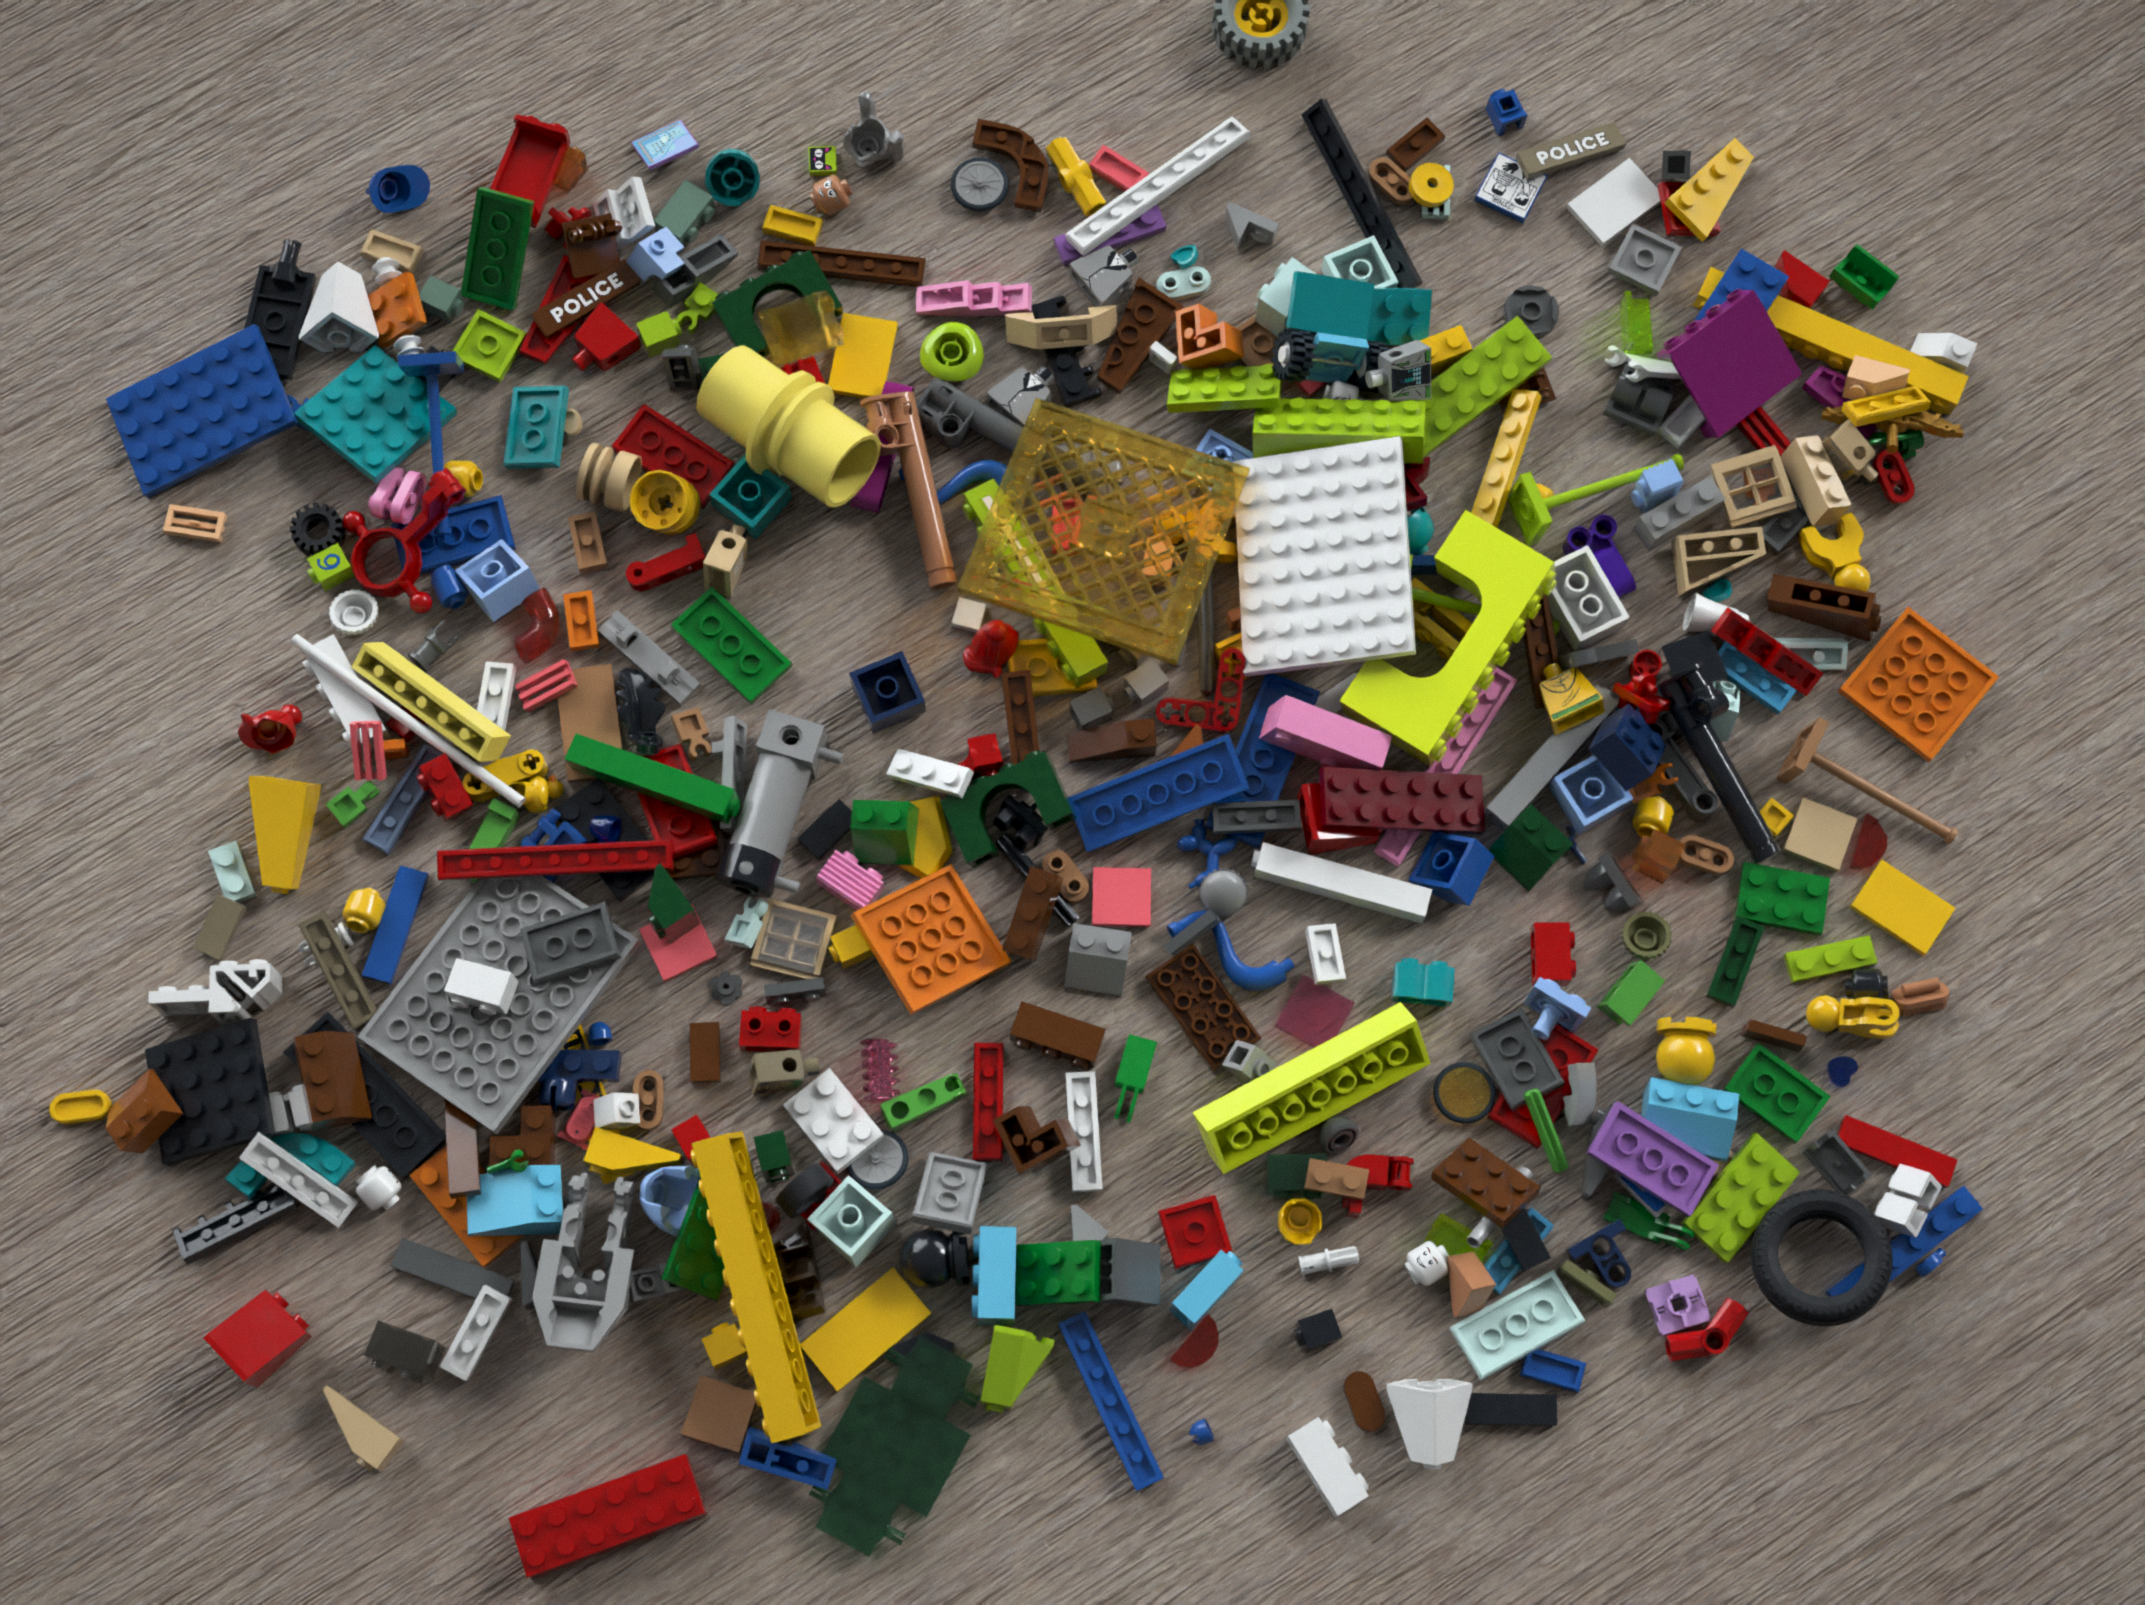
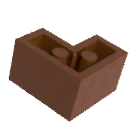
M521 1106L520 1136H490L489 1166L510 1159L512 1152L518 1149L523 1151V1156L514 1159L517 1163L528 1161V1166L555 1165L556 1112L553 1107Z
M1017 1106L993 1120L1018 1174L1033 1173L1081 1146L1068 1119H1055L1040 1127L1031 1106Z

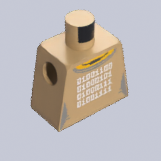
M1849 419L1831 431L1822 440V444L1838 477L1846 481L1853 475H1856L1865 485H1868L1878 476V473L1868 463L1876 455L1875 450Z
M733 525L730 532L719 531L703 562L704 590L713 587L722 596L732 597L747 560L746 537L748 531L744 527Z

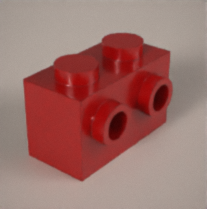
M446 753L419 766V775L416 776V779L424 792L428 790L433 799L430 804L437 817L442 816L446 823L472 809L473 803Z
M1534 922L1530 928L1532 986L1535 985L1539 977L1544 980L1550 979L1559 986H1568L1572 978L1576 976V962L1571 960V949L1575 947L1574 931H1570L1569 922Z
M753 1006L749 1007V1011L741 1010L739 1037L741 1051L775 1052L801 1049L802 1016L801 1013H796L795 1009L779 1008L778 1012H767V1009L764 1007Z

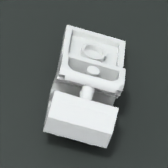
M255 959L250 960L249 964L240 965L236 961H221L219 965L210 966L209 989L203 985H192L188 987V990H177L176 987L163 986L159 987L158 991H149L148 1003L162 1016L211 1014L221 1025H228L251 1018L246 1009L254 1002L264 1011L282 995V976L266 960ZM231 984H235L246 995L243 1001L239 1002L229 993L230 989L240 1000L244 998Z

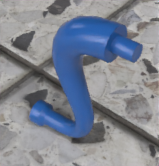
M981 460L959 471L937 492L940 505L968 485L978 481H989L994 478L1005 498L1008 499L1012 509H1015L1022 505L1018 494L1023 489L1015 474L1006 465L996 460ZM901 468L898 471L901 480L905 481L903 470Z
M1196 911L1179 922L1170 923L1166 926L1168 933L1172 938L1207 911ZM1220 922L1212 929L1224 971L1237 986L1245 990L1258 992L1271 989L1286 981L1285 973L1295 967L1290 958H1286L1279 964L1272 960L1261 967H1249L1241 962L1236 955L1223 922Z

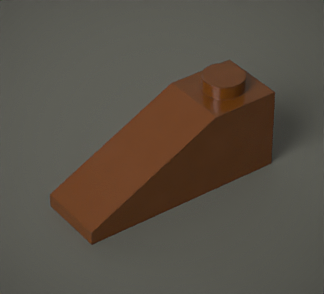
M1154 718L1121 721L1068 733L1069 763L1155 756L1157 743Z

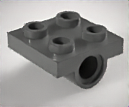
M1625 364L1603 415L1655 436L1677 385L1656 377H1646L1638 382H1632L1625 375L1633 374L1636 368H1631L1628 364Z

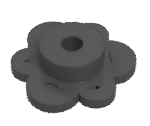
M727 971L722 972L720 977H713L710 980V987L713 990L712 998L715 1000L720 999L724 1005H731L735 998H739L742 995L740 988L742 985L741 977L730 975Z

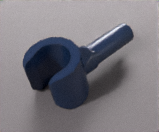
M1567 825L1566 831L1571 836L1568 839L1573 843L1570 850H1572L1583 865L1588 860L1574 841L1575 829Z

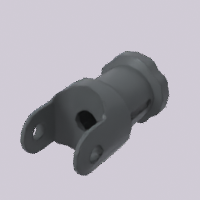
M445 621L440 622L425 636L424 643L415 652L410 651L408 654L412 662L424 672H428L430 670L429 665L440 654L444 655L459 638L458 634L446 645L436 637V631Z

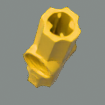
M1058 137L1052 140L1046 147V153L1058 171V177L1064 190L1068 194L1073 195L1085 217L1093 215L1106 205V201L1094 183V178L1088 164L1084 160L1079 159L1067 137Z

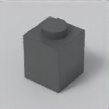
M1663 151L1662 179H1690L1691 151Z
M1097 687L1069 701V711L1080 731L1095 728L1112 720L1115 705L1109 693L1104 694L1101 687Z

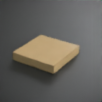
M1803 797L1800 800L1783 852L1838 872L1858 818Z

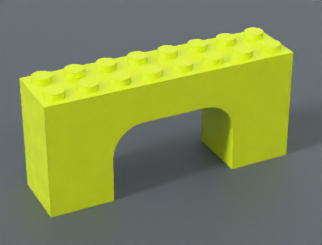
M1467 510L1464 511L1434 559L1438 574L1475 595L1482 606L1477 618L1446 665L1435 675L1416 678L1403 673L1382 659L1365 661L1340 699L1343 713L1360 724L1391 735L1390 743L1432 767L1435 761L1439 763L1448 750L1445 745L1451 737L1455 739L1463 727L1462 719L1466 713L1469 715L1473 713L1479 703V700L1476 699L1482 689L1487 691L1495 678L1492 675L1497 666L1502 667L1510 655L1508 649L1513 642L1518 643L1526 631V628L1523 626L1529 618L1533 620L1541 608L1540 600L1544 594L1549 596L1557 583L1554 580L1556 577L1554 561Z

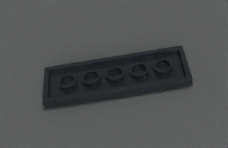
M327 1011L302 1035L321 1031L348 1032ZM356 1041L372 1120L353 1123L352 1125L405 1180L446 1142V1134ZM293 1042L283 1053L298 1067Z

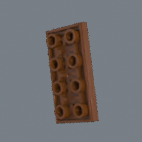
M1194 944L1145 976V979L1212 1072L1223 1066L1222 1064L1236 1040L1252 1045L1261 1040V1036Z

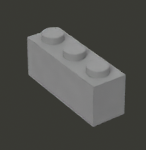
M1709 476L1639 516L1633 529L1648 551L1718 512L1725 501V497Z

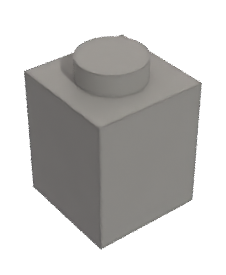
M1152 658L1124 678L1125 688L1123 692L1131 703L1136 702L1142 708L1168 690L1169 679Z

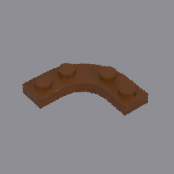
M978 119L972 148L1000 153L1014 161L1020 171L1015 207L1042 212L1048 185V165L1044 153L1035 144L1034 139L1019 128Z

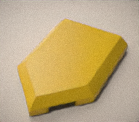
M936 796L910 802L919 808L914 866L897 865L920 879L940 870L953 853L940 803L941 800L940 797Z

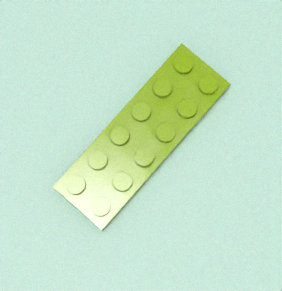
M1518 315L1431 381V399L1414 400L1426 401L1424 457H1427L1552 361V356Z

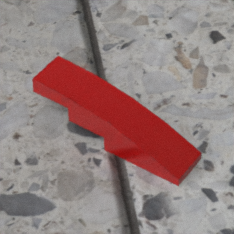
M1729 607L1726 608L1711 629L1714 634L1805 696L1810 693L1824 674Z

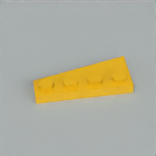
M1734 138L1671 195L1664 204L1703 243L1754 156Z

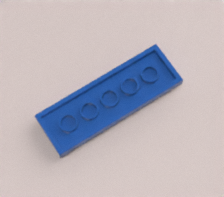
M1273 673L1265 674L1235 749L1250 789L1216 803L1278 801L1296 753L1259 739L1268 707L1285 695L1315 706L1320 691ZM1212 810L1205 825V828L1213 831ZM1265 832L1222 835L1235 837L1238 841L1259 849Z
M1227 734L1068 798L1077 816L1075 822L1086 851L1091 852L1249 790L1250 787L1231 737Z

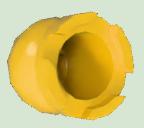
M1672 1017L1658 1019L1657 1033L1665 1037L1659 1043L1656 1052L1658 1071L1665 1080L1695 1086L1702 1083L1712 1073L1715 1064L1714 1049L1707 1039L1716 1036L1717 1023H1712V1020L1697 1017H1686L1685 1022L1672 1023Z

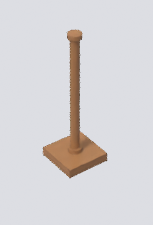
M1819 717L1800 730L1776 777L1777 780L1787 784L1805 772L1808 764L1811 762L1944 838L1945 843L1950 845L1954 841L1958 829L1946 827L1817 753L1816 748L1829 725L1828 721Z

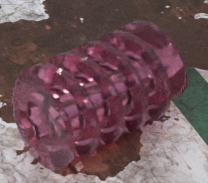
M887 1039L862 1040L860 1044L866 1048L861 1051V1056L866 1058V1060L861 1065L863 1069L868 1070L862 1074V1079L869 1082L863 1086V1091L869 1094L864 1097V1102L882 1103L893 1099L894 1096L901 1094L900 1090L892 1088V1085L900 1082V1078L891 1077V1073L899 1071V1067L890 1064L891 1061L899 1059L898 1055L890 1053V1050L897 1048L898 1044L889 1042Z

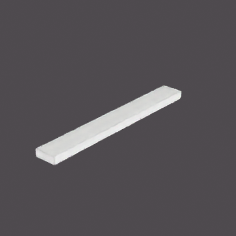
M1231 116L1065 234L1066 241L1085 256L1250 138V131Z

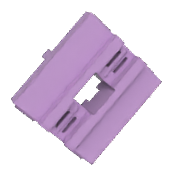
M1694 1274L1644 1290L1661 1336L1710 1321V1314L1704 1296ZM1681 1298L1685 1309L1674 1312L1671 1301Z

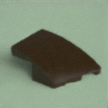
M806 1223L801 1224L798 1227L799 1232L785 1242L780 1240L773 1245L794 1322L825 1313L817 1260L810 1231Z

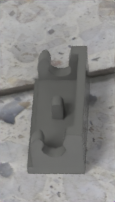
M1833 1129L1803 1152L1836 1192L1848 1195L1872 1176Z

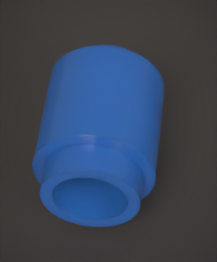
M444 565L435 569L430 574L432 579L431 585L442 607L457 609L463 606L468 597V592L455 570L450 565Z

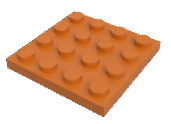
M1907 607L1837 692L1929 763L1999 676L1910 607Z
M952 864L853 912L851 918L910 1015L1009 966L1011 963L1006 951L1002 950L1001 943Z

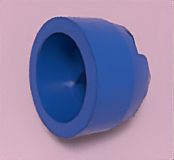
M604 1022L591 1024L588 1029L589 1044L603 1045L612 1041V1033L609 1026Z
M1205 1418L1195 1422L1190 1427L1189 1435L1197 1434L1192 1440L1195 1444L1205 1445L1215 1441L1212 1430Z

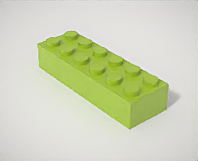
M1281 398L1280 407L1255 408L1252 432L1253 458L1400 436L1403 446L1404 463L1423 464L1426 401Z

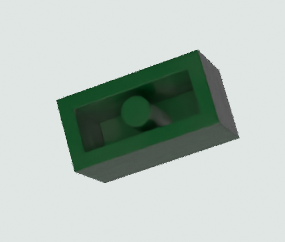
M783 1130L753 1137L765 1182L771 1181L772 1184H779L788 1181L789 1176L795 1175Z

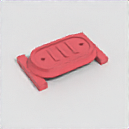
M582 1089L580 1094L583 1097L579 1099L565 1125V1133L560 1131L557 1136L587 1151L589 1145L585 1142L592 1137L595 1130L593 1100L599 1098V1096Z

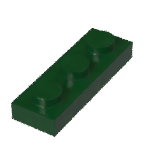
M1740 916L1735 918L1705 997L1731 1008L1736 1005L1764 931V926Z

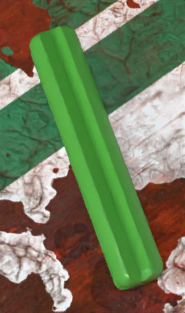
M1537 1088L1526 1091L1524 1098L1551 1168L1556 1173L1568 1169L1569 1164L1541 1092Z

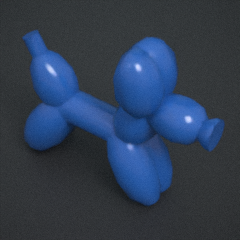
M1202 819L1194 820L1196 825L1192 828V835L1183 836L1177 842V848L1180 851L1191 852L1197 848L1201 853L1207 855V871L1200 873L1194 882L1188 884L1189 889L1196 886L1201 887L1200 883L1203 881V878L1209 872L1212 873L1213 870H1218L1219 856L1231 852L1238 842V839L1235 837L1223 838L1215 844L1205 839L1206 828L1203 826L1204 820Z

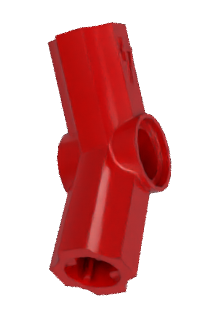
M1727 1297L1705 1330L1665 1336V1349L1669 1361L1715 1357L1723 1353L1749 1312L1737 1301ZM1707 1335H1714L1718 1339L1719 1347L1717 1350H1713L1707 1345Z

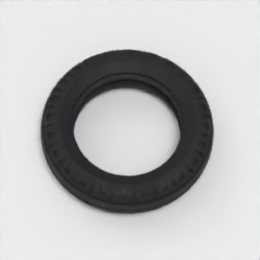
M1816 1189L1802 1191L1776 1203L1758 1224L1751 1246V1264L1754 1277L1766 1299L1789 1318L1813 1326L1841 1325L1866 1314L1883 1296L1892 1273L1893 1257L1891 1244L1879 1219L1858 1200L1831 1190ZM1809 1219H1828L1842 1224L1856 1236L1863 1249L1865 1266L1860 1280L1850 1290L1837 1296L1817 1297L1800 1291L1789 1282L1781 1269L1778 1249L1784 1235L1796 1224Z

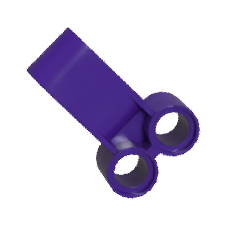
M1602 514L1593 520L1589 529L1581 526L1572 528L1563 542L1562 549L1565 555H1569L1588 545L1618 598L1635 591L1636 584L1612 541L1617 531V523L1613 517ZM1596 527L1605 528L1608 535L1599 534ZM1571 539L1581 540L1584 546H1575Z

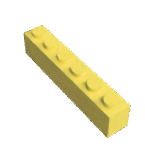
M384 642L363 643L351 668L477 761H494L500 758L511 737L510 734Z

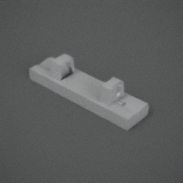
M618 610L597 630L606 641L641 672H645L648 678H653L654 683L678 705L682 706L701 687L700 683ZM633 635L637 638L627 647V641Z
M736 716L724 717L723 741L712 742L711 751L718 758H723L722 785L735 789L741 802L737 815L731 818L729 825L720 822V829L728 832L730 835H733L745 797L747 724Z

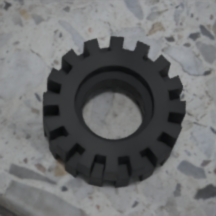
M313 503V508H310L307 504L303 506L305 509L303 513L300 510L296 512L297 519L292 517L291 523L293 526H290L291 536L298 549L303 551L304 555L309 557L311 554L313 556L336 543L339 544L340 548L342 547L341 539L345 540L346 535L344 531L346 530L339 514L332 507L329 509L326 504H322V507H320L318 503ZM315 522H324L329 528L327 535L319 540L309 538L307 535L308 528Z

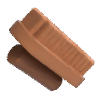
M1938 978L1902 984L1901 988H1897L1892 992V1001L1899 1008V1016L1902 1015L1903 1017L1927 1011L1930 1012V1010L1945 1009L1949 999V988L1939 982Z

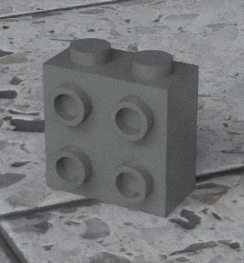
M1122 1238L1099 1240L1101 1241L1100 1302L1136 1308L1160 1305V1244Z

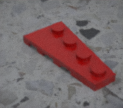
M563 255L539 309L598 274L573 279L569 257ZM583 319L547 340L533 321L519 350V354L546 365Z

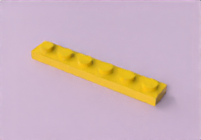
M1518 389L1512 391L1471 511L1472 514L1498 528L1542 397L1538 391Z

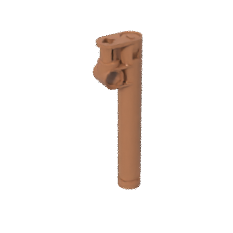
M910 391L870 396L861 400L860 406L866 409L868 417L867 429L877 436L885 437L888 445L881 443L880 456L899 454L925 572L928 575L929 589H943L957 584L914 393Z

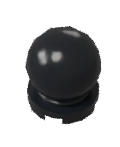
M924 1229L915 1232L906 1239L901 1248L900 1265L902 1272L910 1282L922 1288L933 1289L945 1285L950 1279L956 1280L957 1286H970V1276L964 1277V1275H968L967 1266H969L967 1236L961 1237L965 1233L952 1231V1234L948 1236L942 1231L935 1229Z

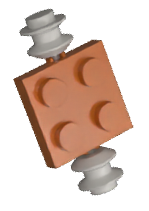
M384 257L377 260L376 264L372 267L373 273L379 274L375 278V282L378 285H382V287L368 295L379 332V346L388 348L393 345L396 350H401L397 354V359L398 355L425 353L424 349L417 347L421 343V338L411 335L412 332L427 323L414 275L406 271L404 273L397 271L400 266L399 262L390 257Z

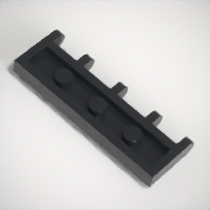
M1059 296L1032 305L1031 312H1033L1034 319L1061 317L1058 307L1064 305L1066 299L1064 296ZM1084 346L1043 349L1065 408L1098 398L1102 395L1100 388L1089 389L1085 377L1093 374L1094 371L1091 366L1081 368L1076 356V352L1083 350Z
M276 1185L264 1192L259 1189L254 1197L234 1206L231 1200L226 1202L227 1210L208 1220L204 1214L198 1216L200 1224L184 1232L179 1227L172 1230L182 1258L189 1265L298 1210V1206L294 1196Z

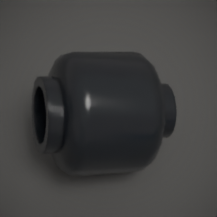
M1856 969L1852 972L1851 980H1845L1846 997H1852V999L1861 997L1888 999V976H1883L1879 969Z

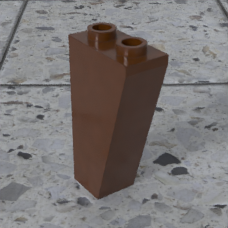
M1773 574L1767 596L1768 611L1871 642L1873 632L1878 633L1882 617L1879 616L1881 605L1876 602V593Z

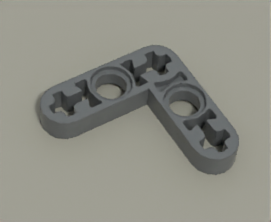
M1636 639L1568 653L1558 656L1560 668L1565 670L1636 654L1639 650Z

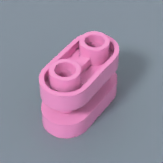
M395 467L380 480L375 493L370 497L368 507L371 515L383 520L391 517L393 522L404 525L408 524L412 520L425 493L427 485L426 476L415 471H409L406 474L403 468Z

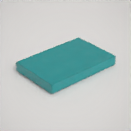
M1294 271L1286 328L1367 339L1375 284Z
M567 386L513 387L503 466L507 469L560 468L569 396Z

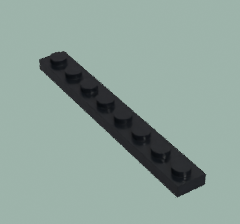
M1319 99L1301 115L1365 238L1375 236L1398 280L1397 288L1418 287L1423 282L1327 99Z

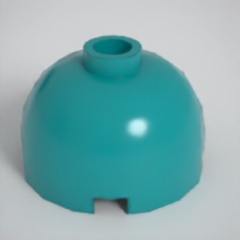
M729 148L719 151L710 159L705 171V184L715 201L726 206H739L755 196L759 189L760 172L757 163L748 153L740 149Z
M1425 507L1411 510V516L1407 515L1410 555H1423L1430 549L1427 544L1434 534V524L1430 514Z

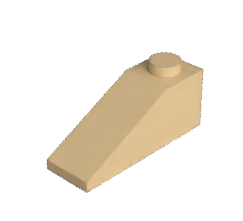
M326 1385L323 1392L352 1452L359 1456L356 1462L370 1472L373 1468L383 1471L404 1443V1440L333 1388Z

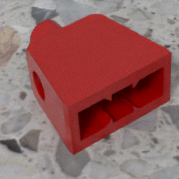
M600 302L575 333V342L580 351L571 361L582 372L592 362L601 370L607 371L641 348L639 336L607 306Z

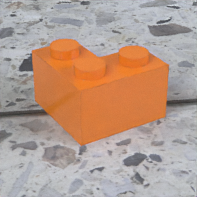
M1199 303L1175 311L1180 364L1191 370L1207 369L1244 358L1242 331L1224 321L1217 323V314Z

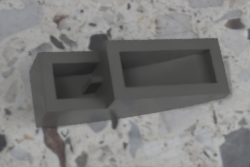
M719 234L681 255L680 258L684 265L677 272L663 280L655 276L652 289L671 308L690 296L700 282L705 285L738 256V252L722 234Z

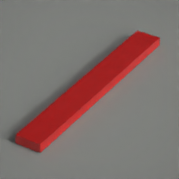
M673 840L437 850V878L439 881L641 872L655 871V867L659 863L663 865L665 870H674Z

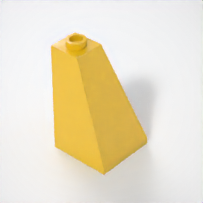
M249 776L248 782L262 885L271 886V892L289 894V889H299L322 785L270 776Z

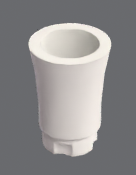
M1694 593L1685 611L1683 631L1700 633L1709 631L1710 635L1717 636L1711 629L1728 606ZM1729 607L1745 619L1749 620V616L1747 614L1739 612L1738 609Z

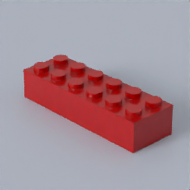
M683 1454L511 1516L508 1519L526 1577L534 1579L708 1516L689 1456Z

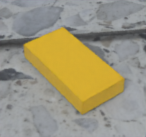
M770 205L762 226V233L809 246H816L823 225V219Z

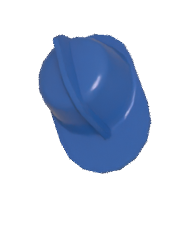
M415 165L394 166L375 173L370 179L369 188L366 189V193L370 195L372 203L378 210L384 213H393L420 206L429 195L430 181L423 169Z

